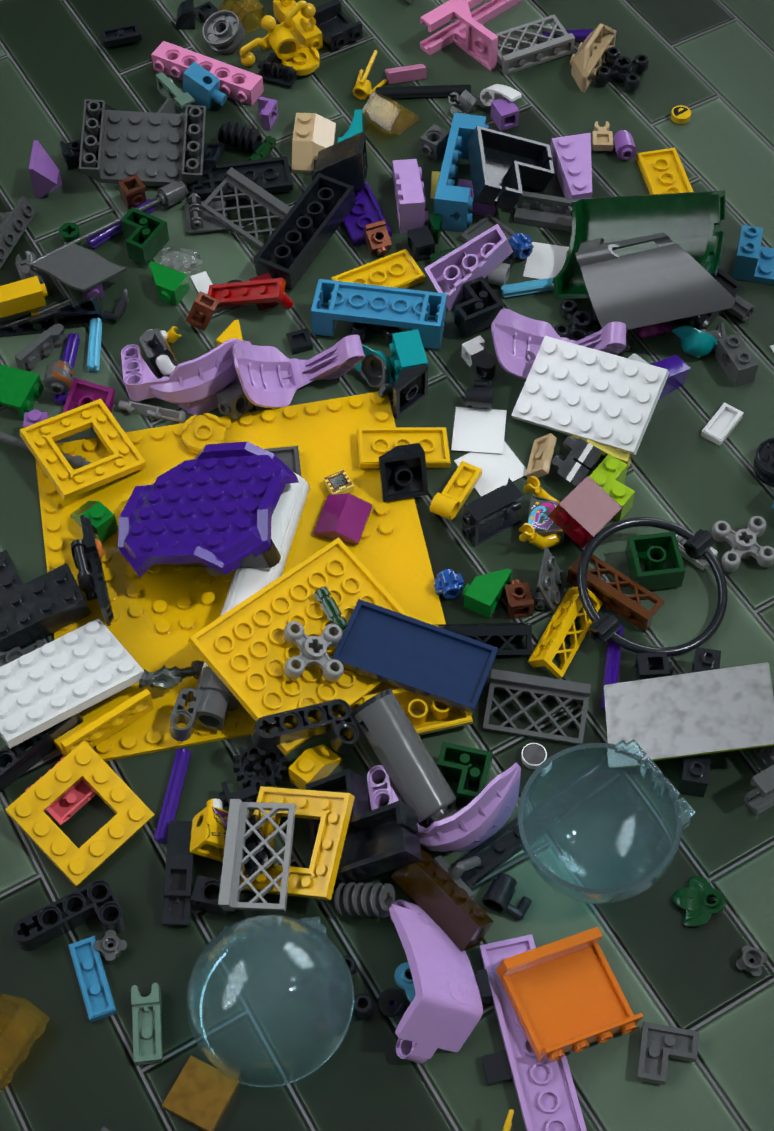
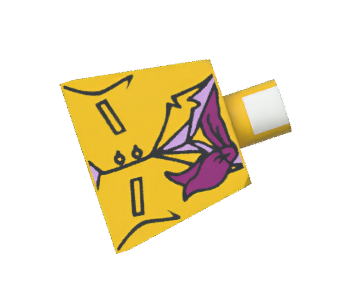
M210 799L206 803L207 807L195 815L192 820L190 853L223 862L229 812L223 810L220 799Z

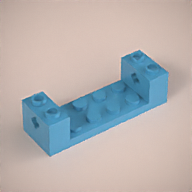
M454 113L434 198V214L442 215L443 230L464 232L467 230L468 224H472L473 212H470V210L473 208L474 197H470L471 188L455 186L453 178L458 176L457 164H460L461 158L469 159L467 141L476 126L489 129V125H486V116Z
M742 225L732 273L733 279L774 286V248L761 246L763 228Z
M319 279L311 308L312 334L334 337L337 320L418 329L424 348L440 349L446 321L447 294Z

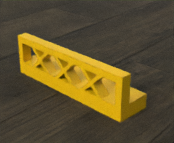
M578 586L568 588L528 660V663L534 668L545 666L557 678L564 676L592 624L580 600ZM588 589L592 604L598 613L603 603ZM577 616H580L581 622L579 631H576L574 622ZM566 635H570L571 646L569 649L565 648L564 639ZM557 653H559L561 661L559 668L552 662Z
M138 687L55 739V746L65 757L84 740L91 748L95 747L153 710L150 691L147 688L141 691Z

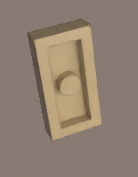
M550 433L534 440L526 471L528 478L531 476L539 478L549 473L557 439L553 434Z

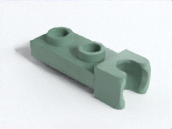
M163 72L156 74L158 91L166 99H173L179 114H185L186 105L194 103V98L188 92L184 93L181 88H178L170 77L168 78Z
M158 983L152 984L151 993L147 997L141 996L136 985L131 987L133 1059L135 1066L163 1063L161 988Z

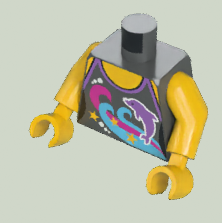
M531 476L526 480L528 484L524 486L525 493L530 494L533 492V496L530 499L528 523L523 524L519 528V531L523 532L519 539L525 542V545H535L544 550L545 547L550 548L562 544L564 541L565 532L548 517L560 501L540 487V481L537 477Z

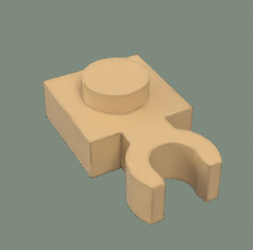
M595 121L594 131H592L593 151H613V133L609 131L610 124L608 121H606L604 127H600L598 121Z

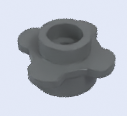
M114 930L106 931L105 936L94 943L95 951L100 952L108 962L114 961L121 951H125L127 948V942L119 939Z
M749 945L744 946L741 949V958L736 961V967L739 970L750 972L754 977L761 976V968L768 960L767 955L757 948ZM753 959L754 963H750L749 960Z

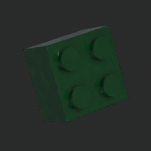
M675 531L628 537L625 555L633 581L647 590L682 587L686 571Z

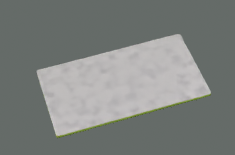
M767 662L604 685L608 754L611 766L774 745V696L770 667Z

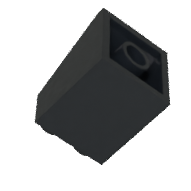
M365 132L358 133L319 151L317 159H314L312 181L320 173L354 186V190L365 189L368 173Z

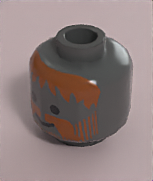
M62 360L47 365L43 383L45 387L54 394L68 392L72 388L75 375L74 369Z

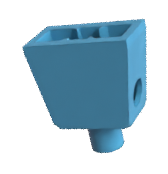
M193 62L183 73L182 88L184 93L188 92L194 98L195 102L191 104L206 106V110L210 109L215 102L221 106L225 104L227 95L219 91V78L198 63Z

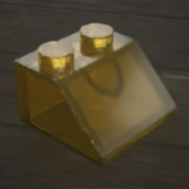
M224 0L218 11H233L243 24L246 31L245 34L262 27L261 20L265 16V10L258 0Z
M373 91L363 108V114L367 116L366 120L373 125H381L380 130L389 135L392 132L400 135L420 118L393 99Z

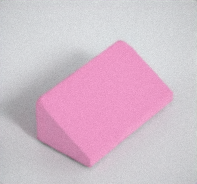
M416 64L385 69L388 83L395 84L426 79V66Z

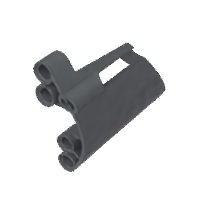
M665 233L606 244L603 243L605 242L603 238L582 242L578 252L575 253L601 328L610 322L626 324V347L621 352L630 350V336H632V332L629 329L733 308L736 301L709 272L677 243L675 244ZM654 241L659 246L658 248L618 256L613 252L616 249Z

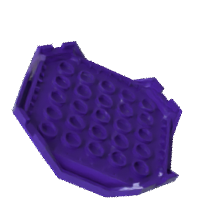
M248 441L206 444L194 459L185 460L158 476L153 484L135 486L119 516L118 549L139 578L152 565L201 563L227 575L242 566L240 560L250 554L257 557L270 548L272 514L285 485L299 483L298 478L275 454Z

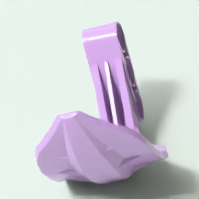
M501 309L491 324L493 343L501 367L509 374L524 380L528 377L545 336L618 355L626 347V324L622 322H610L600 331L578 341L560 337L548 322L531 319L509 309Z
M359 335L346 336L331 348L309 360L289 359L273 346L250 345L240 341L233 345L234 365L246 397L255 406L272 409L288 406L296 390L315 380H332L342 377L365 358Z
M236 338L229 339L196 359L178 364L169 377L164 376L159 379L144 361L140 347L135 344L127 345L121 350L123 381L130 400L135 402L156 397L176 404L192 415L210 412L218 408L217 393L234 382L241 384L234 365L233 345L237 341L252 344L250 341Z
M515 762L509 769L497 775L478 796L454 815L440 821H435L428 828L418 824V833L414 835L419 837L420 845L431 851L466 852L478 847L504 826L517 804L521 767ZM382 765L372 767L367 774L371 810L382 807L386 801H389L388 804L396 801L403 802ZM386 777L385 780L379 784L380 780Z

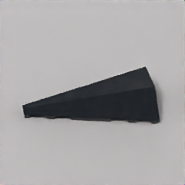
M100 294L0 328V338L41 334L57 323L62 325L90 323L92 318H100L103 321V307Z

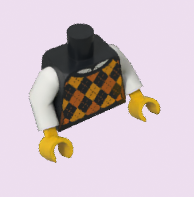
M173 326L168 332L159 330V328L150 329L139 337L149 361L160 378L164 376L169 377L178 365L177 359L168 343L173 344L182 336L176 333L179 330L176 326Z

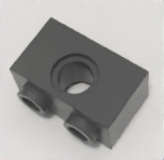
M736 333L718 339L714 357L733 386L739 387L754 382L759 364L739 334Z

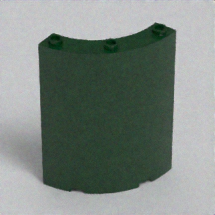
M725 190L580 198L573 201L570 208L572 216L570 246L562 269L553 278L552 291L555 294V299L590 298L575 253L578 252L582 242L603 238L605 240L603 243L606 244L665 233L712 276H716L725 232H721V220H726ZM654 241L616 249L613 252L618 256L658 248L659 246Z

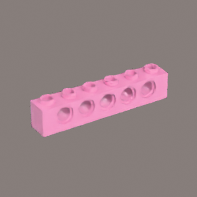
M163 41L151 54L154 70L183 80V73L193 62L198 63L219 78L220 92L226 94L229 98L252 106L264 92L262 76Z

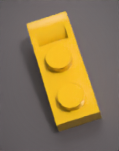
M461 461L442 493H436L432 499L430 512L452 521L482 476V469Z

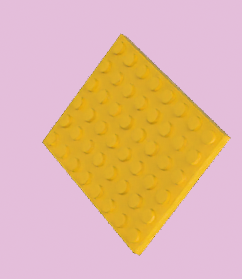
M339 537L189 637V644L255 721L263 716L335 699L344 700L352 707L363 699V696L368 695L384 683L344 668L341 678L336 682L327 681L318 666H306L302 676L294 680L289 679L284 674V665L287 660L300 655L297 645L285 641L283 637L285 626L291 621H297L302 624L304 632L308 637H320L324 628L333 623L328 620L320 605L322 602H318L315 597V592L318 588L323 586L328 588L331 593L329 596L333 597L342 613L340 616H343L347 623L359 599L408 616ZM338 644L328 647L326 650L331 659ZM332 712L335 717L340 716L339 713ZM308 718L311 723H318L314 718ZM284 723L287 729H294L291 724ZM310 737L276 746L286 756Z

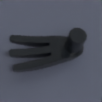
M127 288L123 289L115 312L104 311L103 319L118 322L126 311L129 300Z

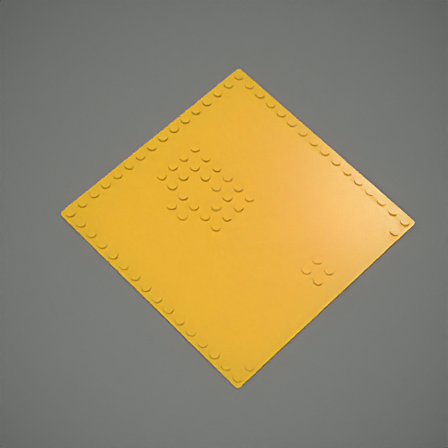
M378 392L285 406L277 409L248 412L237 419L229 416L219 417L226 428L225 443L248 441L263 449L298 446L301 477L309 484V493L282 575L334 541V539L314 535V530L327 497L331 495L324 484L323 478L344 469L354 484V490L349 493L372 504V510L359 544L343 543L409 617L431 625L446 624L439 595H437L434 587V575L414 497L383 502L380 468L359 469L357 428L396 427L388 395L380 397ZM184 423L125 432L146 461V467L65 501L36 460L47 573L67 563L78 583L77 575L79 571L76 569L73 560L71 542L78 539L83 540L84 535L82 527L71 518L70 514L88 501H100L115 515L119 530V516L135 486L151 485L158 476L185 460H191L197 456V454L189 451L182 441L181 429ZM99 437L56 443L62 453L71 456L78 455L92 463L111 455ZM117 531L102 543L104 556L101 562L114 615L111 625H106L98 599L88 601L86 593L83 591L82 593L92 614L55 631L54 640L99 618L143 670L146 669V671L153 673L160 670L163 665L168 669L174 666L179 669H185L190 667L193 661H204L189 644V637L220 617L235 570L227 575L211 576L206 572L205 567H178L175 564L152 565L139 578L118 549ZM191 676L183 678L182 682L174 686L173 689L161 691L151 688V686L140 688L141 691L146 688L150 691L153 710L92 749L104 761L248 736L251 735L256 721L240 704L237 710L228 711L222 730H210L195 724L189 739L185 741L173 739L170 734V717L180 691L185 688H196L198 679ZM139 682L81 711L80 714L83 717V722L137 689ZM384 682L368 695L380 693L387 689H399V687ZM361 699L359 702L350 707L351 711H353L356 707L361 705L363 703V699ZM190 702L185 706L186 711H188ZM179 723L176 726L179 728H184L187 725L184 723Z

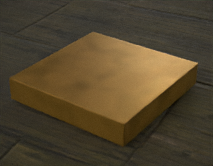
M191 1055L164 1100L162 1108L204 1131H214L238 1089L240 1081Z

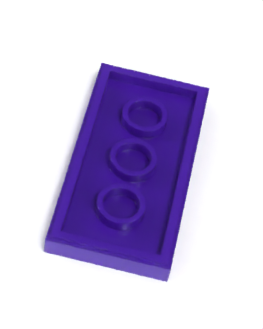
M366 180L365 189L354 190L356 204L342 222L353 247L366 244L363 230L365 225L385 220L389 237L392 236V230Z

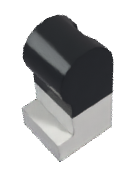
M479 335L462 344L461 357L479 378L488 380L495 375L496 359L485 351V341Z

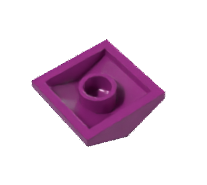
M73 378L72 388L69 390L62 413L100 398L112 413L115 389Z
M350 493L328 495L314 530V535L334 540L339 537L343 542L358 545L371 513L372 504Z

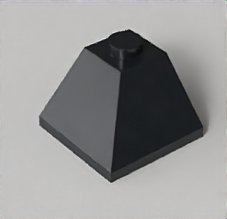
M420 443L396 446L379 457L383 502L428 495L425 451Z

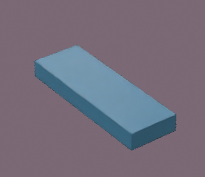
M95 936L68 945L90 1022L117 1013L100 952L94 949Z

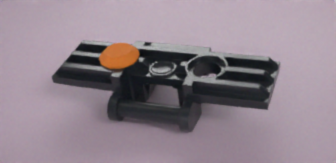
M80 515L84 535L83 540L78 539L71 542L73 560L76 569L79 571L77 575L81 592L84 591L86 593L88 601L98 599L107 626H110L114 615L101 562L104 556L102 544L95 537L90 519Z

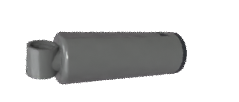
M391 689L373 696L352 711L354 719L405 804L416 810L418 823L427 819V827H429L433 822L440 821L458 812L454 807L449 806L456 801L455 794Z

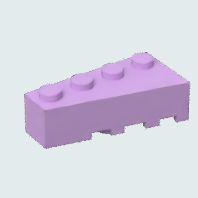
M591 133L552 138L551 160L553 161L564 197L575 200L592 198Z
M417 159L392 160L400 234L407 233V230L423 227L425 223H428V211H425L426 196H424V182L421 181L422 168L418 167Z
M496 224L424 269L438 293L447 294V308L450 311L463 299L464 283L481 276L485 279L513 250L503 231Z

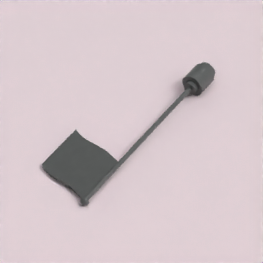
M173 181L157 190L156 200L138 208V210L143 211L157 203L168 208L184 200L185 196L188 195V190L182 181ZM124 216L31 262L26 261L25 265L29 266L30 269L33 267L45 272L73 289L85 292L126 271V268L109 262L95 252L77 245V243L121 222L120 220Z

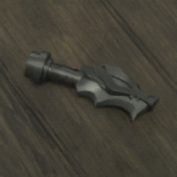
M193 661L191 666L185 669H179L176 666L168 669L165 665L153 673L144 669L142 678L139 679V688L151 686V688L164 691L166 689H173L174 686L182 682L183 678L193 676L199 679L204 661Z

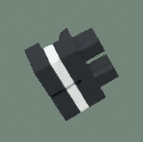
M568 436L563 446L570 450V453L566 458L557 454L551 464L558 470L557 473L577 487L587 476L593 473V471L581 465L578 461L595 470L608 454L581 438L577 439Z

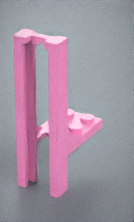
M449 0L420 17V24H426L428 31L431 33L455 18L458 20L422 40L420 48L427 54L432 55L453 42L492 71L497 68L498 36L482 24L523 0H490L470 12V9L485 0Z

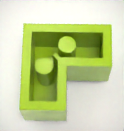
M608 454L589 477L622 507L613 517L616 521H620L632 508L635 491L623 484L628 464Z

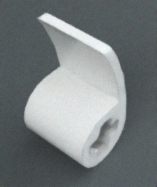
M494 84L483 89L480 93V100L485 106H491V101L503 97L511 102L522 97L519 91L501 84Z

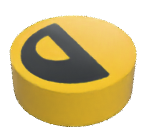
M679 105L672 109L671 120L674 123L686 124L690 121L691 110L688 107Z

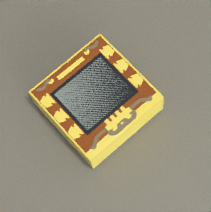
M344 469L323 478L324 484L331 495L346 494L354 490V484Z

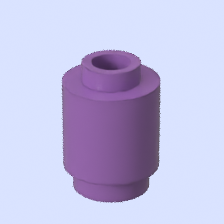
M626 130L618 131L613 139L617 157L621 160L631 159L637 151L633 137Z

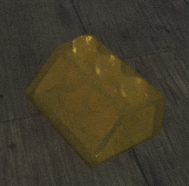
M3 993L0 996V1092L11 1082L14 1071L28 1057L31 1046L44 1033L46 1024L50 1020V1017L27 999Z

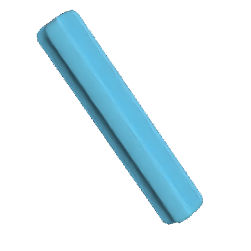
M554 277L502 285L501 295L503 298L551 291Z
M92 318L90 320L87 356L89 372H97L100 367L102 322L100 318Z

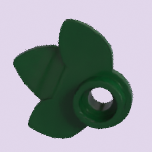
M700 876L690 877L689 887L679 889L671 898L677 906L686 910L683 925L686 927L705 925L711 915L721 913L726 906L724 894L720 890L712 888L709 880ZM714 897L717 899L714 904L707 903L709 898Z

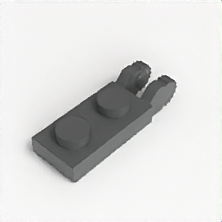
M58 323L53 325V327L41 333L16 354L15 359L18 369L25 371L33 369L45 356L50 355L54 348L63 346L67 340L66 335L63 334L65 331L64 326Z

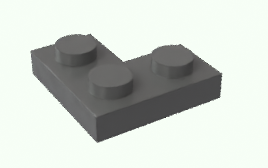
M643 1022L636 1080L665 1085L668 1058L696 1062L699 1031Z

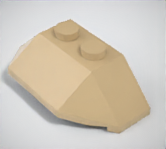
M601 23L587 36L584 42L580 43L577 53L573 54L570 60V65H572L571 75L581 92L584 93L596 76V70L605 62L606 50L615 46L617 31Z
M296 113L292 139V173H312V170H314V159H317L318 152L334 145L336 123L316 113Z

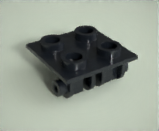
M270 53L267 60L259 61L258 68L261 69L258 75L262 76L265 81L292 87L298 78L296 69L292 66L283 65L282 59L278 58L275 53Z

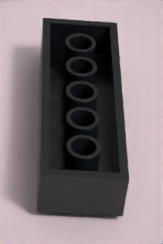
M318 173L253 258L257 276L269 273L272 279L283 278L286 281L285 287L293 290L355 206L354 186Z

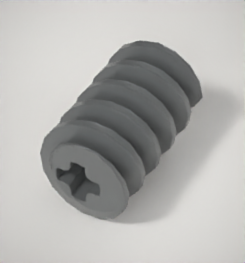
M342 882L336 888L334 903L336 910L342 916L386 918L390 915V906L392 904L395 905V890L391 884L387 883L384 885L376 883L374 885L373 883L355 884V882H349L345 884Z

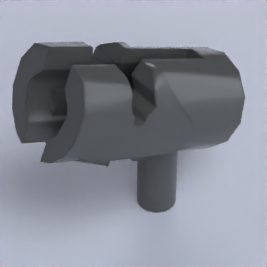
M25 251L27 259L22 261L20 254H18L15 258V264L21 280L38 276L40 284H45L40 270L33 267L30 269L29 266L25 265L26 261L31 262L37 259L36 255L33 252Z

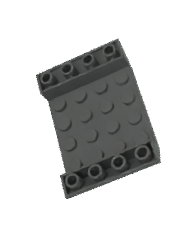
M84 99L79 171L100 183L118 184V181L137 174L145 186H165L173 181H182L187 186L202 178L206 106L186 105L185 114L106 110L105 100Z

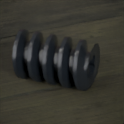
M228 119L219 128L218 141L233 147L239 146L242 150L246 149L249 152H255L262 143L261 129L257 128L254 132V127L251 125L247 130L246 123H243L240 127L239 121H235L233 124L232 119Z

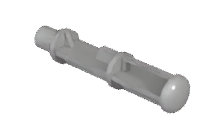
M120 400L118 405L119 409L126 410L130 414L135 413L155 417L156 419L179 422V424L184 423L186 419L185 411L166 409L161 406L156 407L132 400L129 402Z

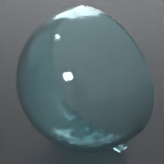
M635 739L628 743L622 740L616 745L609 743L580 744L559 751L545 760L532 773L521 793L518 805V831L523 851L535 872L544 882L554 890L574 900L592 904H612L629 900L647 891L659 881L671 866L680 844L682 830L690 825V818L696 813L683 797L677 800L680 793L667 777H663L662 771L650 757L642 760L646 756V752Z
M259 915L225 926L224 930L205 946L197 958L191 971L186 995L188 1023L193 1038L204 1056L214 1067L229 1078L239 1083L256 1087H275L293 1083L322 1066L343 1040L349 1027L354 1005V989L350 970L340 951L327 937V928L325 925H321L320 916L301 918L299 920L284 915Z

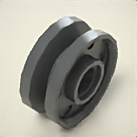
M222 10L212 14L204 23L202 31L204 39L210 48L219 54H228L235 51L243 43L246 32L238 16L229 10Z

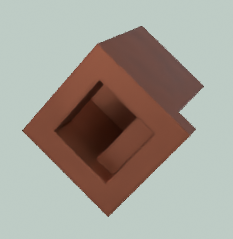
M137 174L118 181L121 200L128 210L132 207L136 208L147 201L145 195L146 187ZM135 185V188L128 190L127 187Z
M385 220L365 225L363 236L370 256L374 254L381 256L388 253L392 242Z
M200 291L190 309L186 322L205 331L219 300Z
M516 579L510 581L508 585H504V599L509 620L533 616L535 603L532 599L528 582L522 583L521 580Z

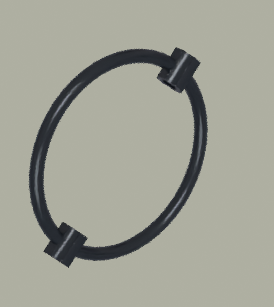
M635 517L620 520L598 532L585 547L577 571L580 600L588 617L593 622V625L588 630L591 638L596 643L602 645L611 640L620 647L634 653L667 652V657L686 654L706 643L720 627L728 601V590L724 572L716 556L710 550L715 544L713 535L707 530L704 531L702 529L693 534L678 524L651 517ZM643 526L660 528L670 532L675 531V534L687 540L683 545L686 554L690 558L697 560L703 555L709 563L717 583V608L708 627L695 639L674 647L645 646L630 641L618 634L617 632L621 628L618 619L607 613L600 617L592 604L587 588V569L590 559L599 544L607 537L623 529Z

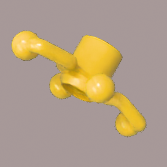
M303 0L298 1L285 15V21L276 25V20L271 15L264 16L261 20V26L268 33L264 38H256L241 47L239 51L241 63L246 67L253 66L256 59L250 51L258 46L265 51L273 49L277 57L282 60L294 57L299 50V43L292 34L295 29V22L292 18L299 11H301L302 16L306 19L312 18L316 12L314 5Z

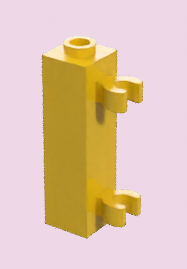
M273 0L274 16L280 24L285 21V15L296 4L295 0ZM299 11L292 18L295 22V29L292 34L299 45L302 44L308 48L311 46L316 50L323 48L322 32L315 25V18L306 19L302 16L301 11Z
M38 276L0 286V318L30 310L31 317L40 315L38 307L46 305L44 297L48 296L45 284H40Z

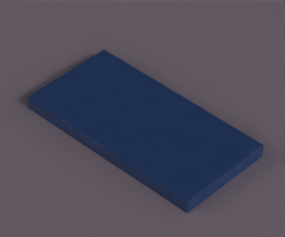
M359 599L332 659L339 660L346 669L474 714L496 658L498 648Z

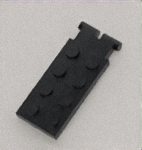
M287 156L218 165L217 168L209 166L208 169L203 170L202 178L190 183L191 194L196 193L200 196V199H207L227 177L226 173L232 167L268 193L293 190ZM228 185L222 191L223 195L235 194V190Z

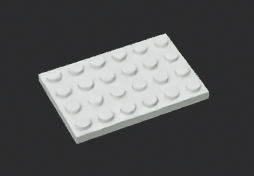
M545 336L511 416L523 422L566 435H574L585 440L590 439L636 455L668 378L669 371L661 367Z
M99 618L0 667V736L8 747L12 748L139 682L144 670Z

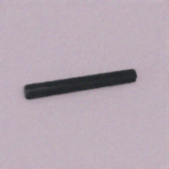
M471 85L376 87L375 95L376 99L453 97L451 93L456 92L461 95L465 89L471 93Z

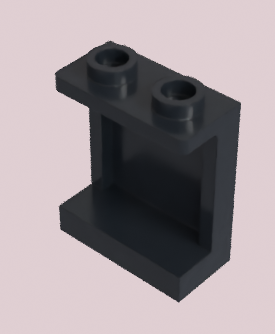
M332 0L315 8L316 12L313 16L316 20L315 25L322 32L323 44L331 52L363 38L362 23L360 21L353 23L341 11L340 0Z

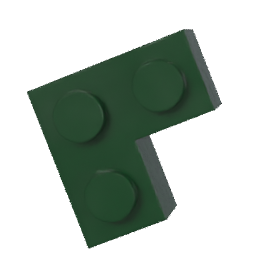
M134 207L120 220L123 236L127 239L125 242L129 259L147 266L169 241L167 222Z
M442 742L437 766L446 780L459 783L456 806L464 808L487 786L493 752Z

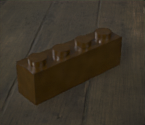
M421 849V861L397 868L391 878L463 951L480 944L494 921L482 907L478 906L468 896V893L463 888L459 887L450 878V875L445 870L441 869L432 860V857L427 852Z

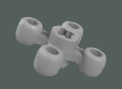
M754 516L750 518L747 529H741L737 532L733 531L726 521H717L713 525L711 531L713 539L717 542L725 541L732 547L731 551L725 552L722 556L721 567L724 571L729 573L735 572L739 568L741 559H747L750 556L754 557L761 567L768 568L774 564V548L770 546L763 547L756 542V538L761 537L767 527L763 517Z
M297 621L289 622L284 628L283 637L288 643L298 646L300 655L289 658L285 663L284 674L286 677L293 680L298 679L304 673L306 666H318L327 681L336 682L339 680L344 671L343 664L339 660L331 659L326 650L328 647L335 646L340 642L343 634L342 629L336 624H329L324 628L320 637H308L301 623Z

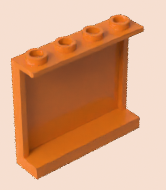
M599 927L503 959L496 969L538 1062L547 1059L550 1063L563 1058L565 1056L564 1053L573 1050L574 1053H578L587 1049L589 1043L597 1041L598 1044L609 1041L614 1037L613 1034L621 1032L622 1035L631 1033L637 1029L636 1024L643 1018L642 1013L633 1014L598 944L603 937Z

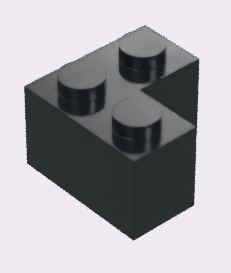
M482 276L463 284V303L455 305L454 323L464 337L491 327L492 322L501 309H503V303Z

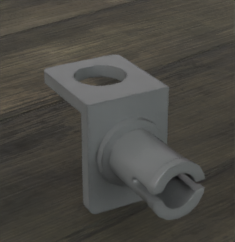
M466 89L461 95L456 92L451 93L454 98L448 96V102L452 105L449 111L453 115L454 113L469 114L476 104L484 109L487 108L476 96Z

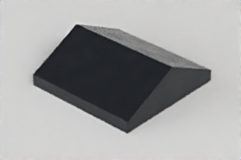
M426 364L401 370L393 388V417L396 419L428 395V366Z

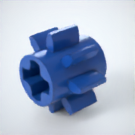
M517 233L509 239L511 248L515 249L514 258L517 256L518 259H525L531 255L534 246L531 244L533 240L528 234L524 236L523 233Z
M445 569L439 572L437 579H434L437 595L443 593L446 599L457 597L461 593L460 589L464 588L461 573L455 574L452 569Z

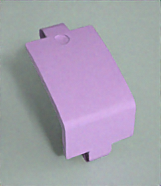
M397 900L395 905L392 904L389 908L390 918L396 927L405 950L416 996L405 1011L395 1031V1034L398 1036L396 1053L401 1059L424 1063L432 1058L438 1048L458 1052L481 1019L483 1005L466 951H463L419 905L404 900Z

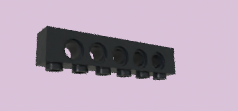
M696 647L691 673L720 669L721 651ZM711 753L682 757L678 793L704 797L709 780Z

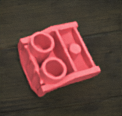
M81 779L45 812L61 826L97 793Z

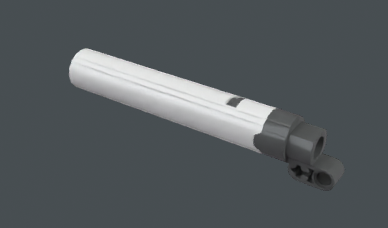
M294 473L299 483L285 485L272 514L271 539L281 555L279 563L271 568H237L220 616L282 576L309 493V484L298 474ZM205 661L196 688L181 690L176 699L170 717V734L177 741L189 739L195 724L210 730H222L228 711L237 710L241 704ZM190 702L188 711H186L185 706ZM179 723H184L187 726L184 728H179L176 725Z

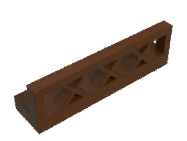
M581 555L568 570L567 582L575 587L578 586L577 571ZM592 555L590 562L594 564L595 569L587 570V588L603 603L602 605L643 632H646L651 626L653 616L664 605V600L595 555ZM610 574L614 577L615 582L606 583L601 580L600 575ZM620 587H630L634 590V595H624L621 593ZM640 600H650L655 605L649 611L641 606Z

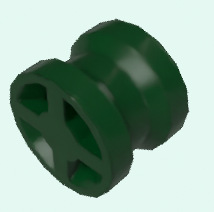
M65 223L59 228L62 245L81 237L79 226L75 223Z

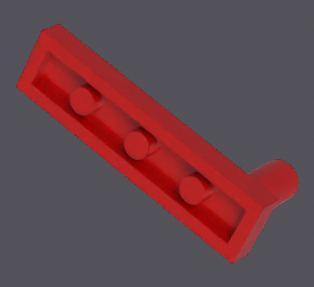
M283 278L209 285L207 294L219 300L217 307L277 302L285 310L293 306V300L284 292L286 281Z

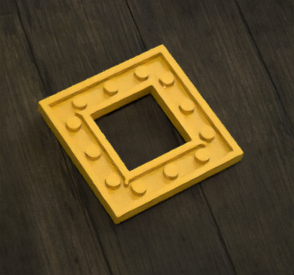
M101 398L20 429V437L64 501L146 467V461ZM92 428L111 455L73 470L55 442Z
M85 740L5 809V812L75 887L80 885L155 815ZM83 779L116 815L78 849L44 811L79 780Z
M260 786L256 802L293 803L296 805L295 818L320 820L309 868L290 866L288 896L331 900L355 798L351 793ZM254 810L253 815L256 814L259 820L265 816L260 810ZM278 811L271 818L279 826L281 816L288 817L289 811ZM269 820L262 825L266 838L276 830ZM276 837L269 843L272 849L274 847ZM243 865L242 873L248 879L249 877ZM274 865L275 867L268 870L267 873L274 880L283 872V866ZM264 873L251 882L258 892H261L271 883ZM249 885L243 889L244 891L254 892ZM275 886L268 892L280 895V891Z

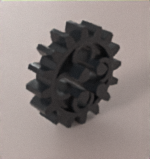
M247 741L246 749L238 748L240 755H234V762L236 764L233 765V770L236 773L237 782L242 781L243 788L249 785H255L256 788H260V786L275 787V782L283 783L282 775H288L287 766H289L288 758H285L286 756L276 745L260 748ZM253 754H259L260 764H256ZM261 766L266 768V774L269 777L263 776Z

